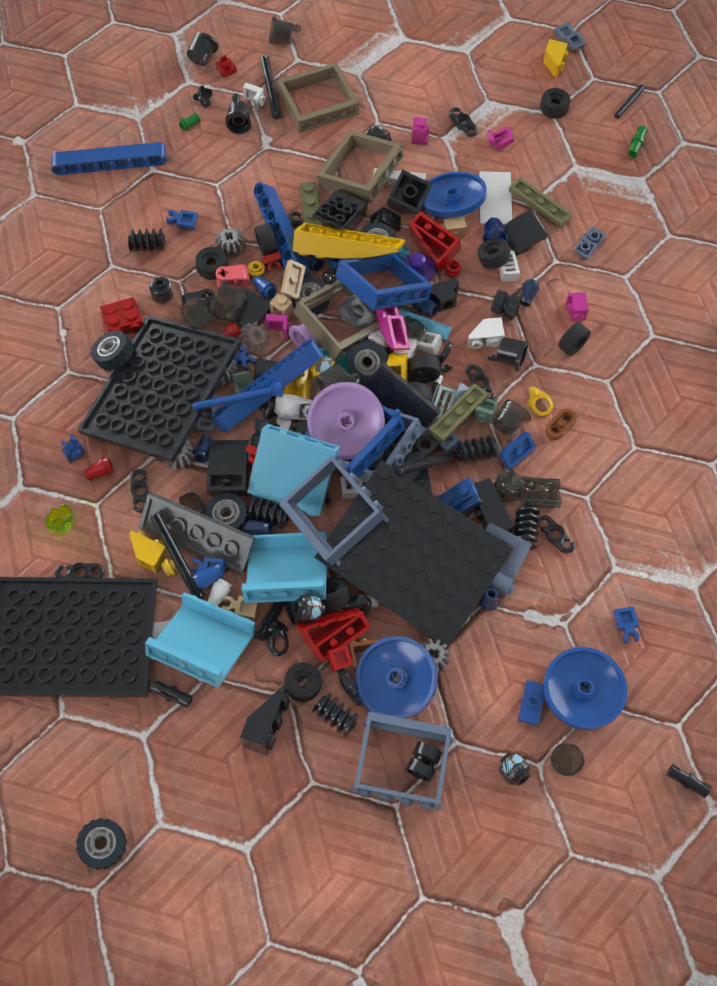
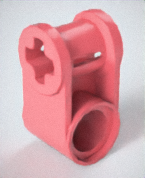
M246 265L222 266L216 270V285L219 289L245 288L250 285L249 272Z

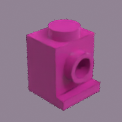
M414 117L411 144L428 145L429 125H426L427 118Z
M568 293L565 306H567V313L571 315V321L586 320L589 311L586 293Z

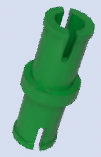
M638 127L635 136L632 137L630 149L627 152L629 157L636 158L638 156L640 147L644 145V138L648 132L647 127Z

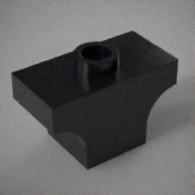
M457 278L438 282L432 286L429 299L436 301V304L439 305V312L456 307V294L459 288Z

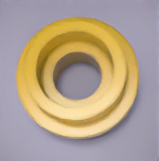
M253 261L248 265V272L254 278L256 276L261 277L265 272V266L260 261Z
M168 557L165 558L164 562L161 563L167 576L177 575V567L173 560H170Z

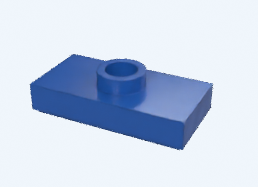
M529 680L526 681L517 721L535 726L539 725L544 702L543 684Z

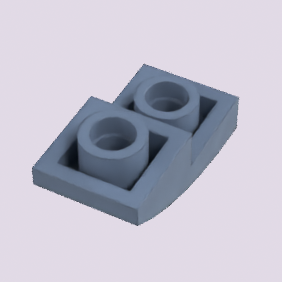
M592 226L573 251L589 259L602 244L606 234Z

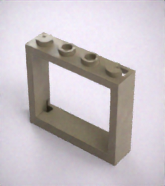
M337 62L277 80L278 94L299 133L359 115V102ZM335 77L348 101L300 115L289 91Z
M350 130L335 149L332 156L326 161L323 168L318 172L317 178L320 188L333 192L342 189L372 203L404 158L402 144ZM353 146L387 155L367 185L332 176Z
M338 279L331 285H325L319 291L315 290L308 297H302L296 303V308L293 312L334 360L350 352L358 343L369 340L367 338L368 335L380 329L375 314V319L371 325L338 342L310 311L311 308L342 292L347 296L355 295Z

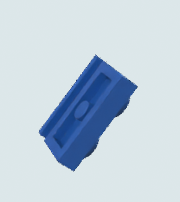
M468 477L437 497L461 514L482 503L472 479Z

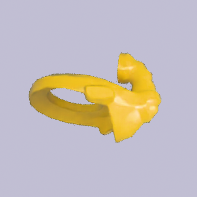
M532 386L529 388L527 406L538 417L549 415L553 409L551 398L536 387ZM543 398L548 402L549 407L547 411L540 412L536 409L535 403L537 399Z

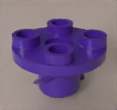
M414 253L403 259L404 262L430 282L432 280L434 265L429 258L421 253Z

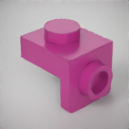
M509 126L495 133L491 129L488 130L490 135L487 137L491 146H495L497 151L515 142Z
M266 314L267 330L283 331V337L287 339L289 328L291 327V322H288V315Z

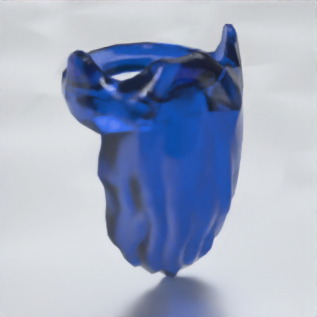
M491 217L484 226L483 242L491 238H502L508 241V236L502 222L498 218Z

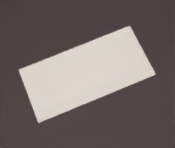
M479 171V177L484 180L487 188L486 200L480 206V223L507 224L512 220L511 192H509L511 172Z

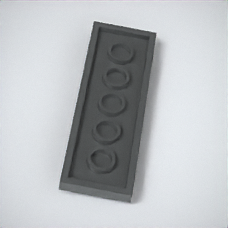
M148 493L139 529L160 537L150 519L153 514L160 513L178 546L203 557L225 559V567L241 574L245 572L256 537L158 494Z

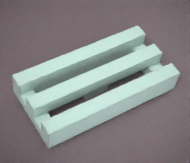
M439 386L433 404L437 407L442 391L445 392L439 409L441 412L435 419L438 420L442 416L449 393L452 396L447 410L452 406L457 390Z

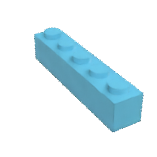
M403 309L398 310L399 316H403L405 325H408L409 328L441 334L442 340L449 338L452 327Z

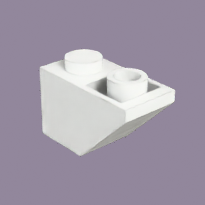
M502 318L483 319L468 336L467 349H479L489 346L498 347L503 337H505Z
M283 394L282 397L276 398L274 412L282 419L307 420L308 411L313 400L297 395Z

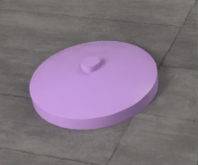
M352 382L335 383L324 388L312 401L307 417L310 437L340 446V452L336 458L346 460L353 459L385 424L384 412L378 398L366 387Z

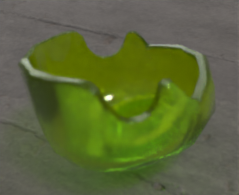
M63 503L58 509L51 508L44 523L48 531L61 534L73 527L75 516L71 507Z

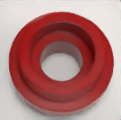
M450 260L445 265L444 270L448 276L456 277L461 274L462 266L457 260Z

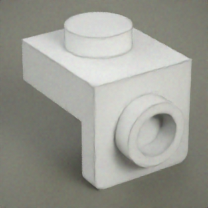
M245 83L243 86L244 99L254 102V110L258 111L265 102L263 88Z

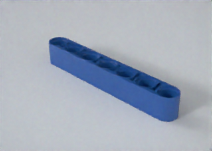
M161 142L55 152L51 155V171L56 175L160 166L167 162L166 146Z
M258 182L254 187L253 193L265 222L269 223L273 231L283 265L286 269L287 261L293 260L306 266L304 279L309 276L310 268L305 256L299 255L298 252H293L294 231L277 191L272 186Z
M309 339L238 394L269 388L275 382H281L282 388H284L319 361L324 354L315 341ZM268 395L224 404L212 414L211 419L222 432H226L272 396Z

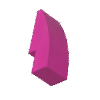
M397 306L375 310L380 330L392 350H409L410 345L404 318L399 316Z

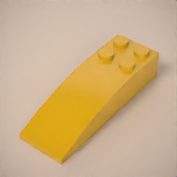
M303 223L294 230L293 252H298L302 256L315 255L319 259H324L325 257L342 259L366 258L395 253L405 244V240Z

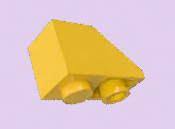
M549 39L543 63L553 76L557 78L559 72H563L565 65L563 60L566 61L569 51H567L568 43Z
M408 353L389 354L387 365L407 381Z
M131 530L129 534L139 565L157 573L161 563L164 562L168 555L164 543L159 540L153 541L142 532L136 533Z

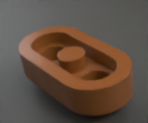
M571 409L561 410L547 424L545 429L546 436L552 440L561 439L574 426L577 419L576 413Z

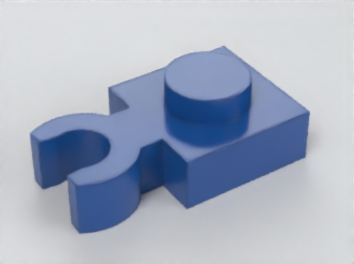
M174 210L168 211L169 216L172 218L166 217L167 224L173 225L177 223V228L195 229L198 213L181 210L179 214Z
M241 346L233 360L236 363V367L242 364L243 370L249 371V366L246 364L251 363L255 366V359L249 356V352Z
M72 434L68 442L61 441L64 447L62 452L69 463L78 460L85 453L80 441Z
M205 557L204 563L200 559H191V562L198 564L196 570L190 569L194 574H196V571L217 564L220 565L223 572L225 571V559Z
M634 606L614 609L613 615L617 630H624L623 642L625 644L629 642L628 635H632L635 642H638L640 635L634 628H637L639 623Z

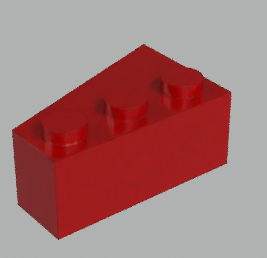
M421 211L409 223L411 236L426 257L432 261L434 268L439 274L445 268V265L461 250V239Z
M356 608L345 609L322 616L317 622H302L294 625L312 656L321 663L328 659L327 651L348 645L371 628L363 612Z

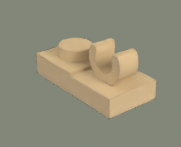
M293 260L287 261L281 295L294 300L299 299L306 266Z

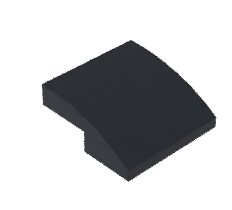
M530 210L515 217L499 229V233L515 252L516 256L531 250L532 245L547 239L548 235Z
M244 288L230 304L224 316L255 333L262 320H266V314L270 313V301Z

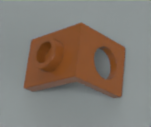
M367 638L356 640L355 643H349V651L353 661V672H356L357 669L354 653L366 651L372 644L377 642V639L368 640Z

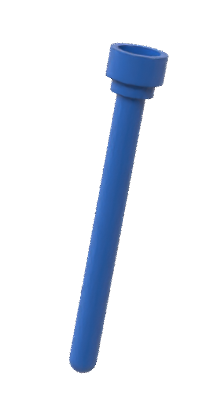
M275 382L269 388L196 402L193 404V409L200 410L268 395L275 396L276 398L282 397L281 382Z

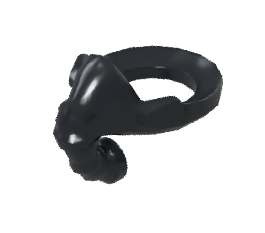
M201 85L198 87L197 93L193 95V99L195 101L199 100L202 107L208 108L211 105L209 99L213 94L212 90Z
M451 341L446 344L441 354L437 355L440 362V372H448L453 368L448 364L445 367L442 366L452 349L453 343Z
M269 401L267 405L263 403L258 407L262 411L263 418L269 420L274 416L278 417L274 412L275 404Z
M359 592L356 596H351L349 601L351 604L341 609H354L364 606L360 611L365 616L370 611L372 602L364 593Z
M274 620L271 623L265 637L269 651L274 656L284 655L289 647V640L286 634L288 628L278 620ZM278 635L284 639L282 651H278L274 645V640Z

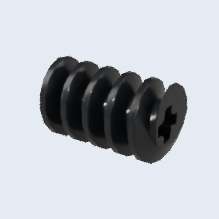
M132 229L131 234L128 236L129 250L132 251L134 247L135 251H139L141 247L142 251H146L148 246V249L153 251L155 246V249L160 251L162 246V249L165 251V234H163L162 229H159L158 234H156L155 229H152L151 234H149L148 229H145L144 234H142L141 229L138 230L137 234Z
M488 435L485 439L479 437L478 441L476 438H472L471 442L465 439L463 443L461 441L456 443L459 461L461 462V459H463L465 464L468 463L469 457L472 462H475L476 456L482 461L483 455L488 460L491 453L494 458H497V443L494 436Z
M253 496L248 510L249 519L272 523L273 527L278 525L279 529H284L290 517L283 508L278 509L277 502L271 507V500H268L265 505L264 498L256 502L257 497Z
M523 507L515 513L514 535L531 543L530 550H534L537 548L534 543L538 542V538L535 537L538 535V531L535 529L539 528V524L536 522L540 520V517L537 516L540 514V510L534 507Z
M330 692L316 703L312 712L317 711L318 717L324 716L323 721L325 723L331 720L330 727L334 728L337 726L336 731L338 733L344 731L343 737L346 738L355 728L358 714L355 713L350 716L351 708L344 711V703L337 706L338 698L331 701L332 693Z

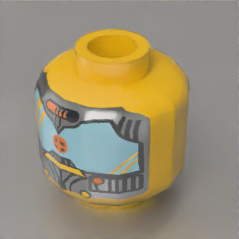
M323 356L310 367L312 376L323 381H330L332 376L336 377L338 366H335V360Z

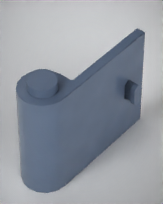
M489 523L486 531L508 544L514 550L488 589H495L503 597H506V595L510 596L516 586L512 583L532 544Z

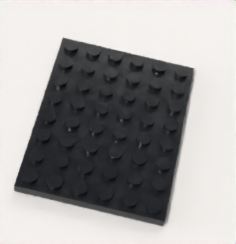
M148 315L131 342L134 350L129 361L122 367L114 369L77 431L91 438L174 463L205 410H194L193 404L211 399L241 347L242 342L238 338Z
M381 460L364 486L371 492L370 498L373 502L377 500L383 506L382 512L389 518V521L386 523L383 519L339 559L342 563L340 566L336 563L333 565L329 564L318 552L314 558L434 641L439 639L440 645L446 644V649H448L514 549L406 476L398 475V472L393 467ZM359 493L326 539L333 549L374 512Z
M0 577V696L148 698L151 658L146 656L145 642L149 637L153 638L158 580L150 578Z

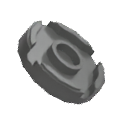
M356 295L346 297L340 307L343 319L349 325L356 328H366L375 319V310H372Z

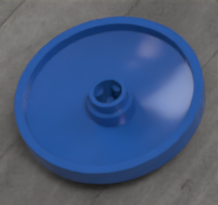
M468 172L440 174L428 180L433 185L422 209L430 215L442 218H453L469 214L485 202L487 197L486 184L482 178Z
M391 636L380 639L372 644L359 660L355 676L357 692L363 704L373 713L404 719L412 718L421 713L430 704L435 695L438 684V672L435 661L424 646L410 638Z
M577 647L560 653L550 663L543 680V693L549 709L561 722L580 730H595L607 726L621 713L627 700V682L621 668L610 656L593 648Z

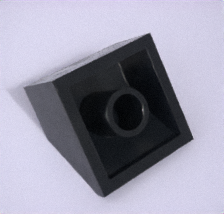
M402 169L387 199L386 207L401 214H418L433 184Z

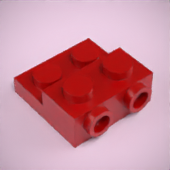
M134 297L100 306L108 333L115 330L121 331L124 334L135 333L139 331L143 324Z

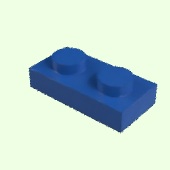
M524 431L499 452L498 455L505 468L511 470L534 450L536 445L529 432Z

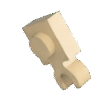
M224 596V601L231 604L228 607L222 606V609L235 611L236 615L255 620L258 603H245L243 596H239L238 601H235L230 596Z

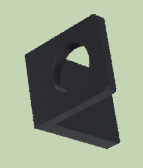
M382 207L370 216V224L374 223L375 218L379 215L376 223L387 224L396 231L401 229V217L386 207Z

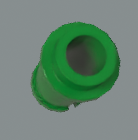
M193 113L187 118H182L179 126L183 131H188L190 127L200 123L201 119L197 113Z

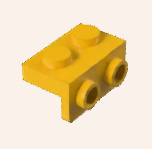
M308 368L283 388V394L297 395L310 399L312 380L310 369Z

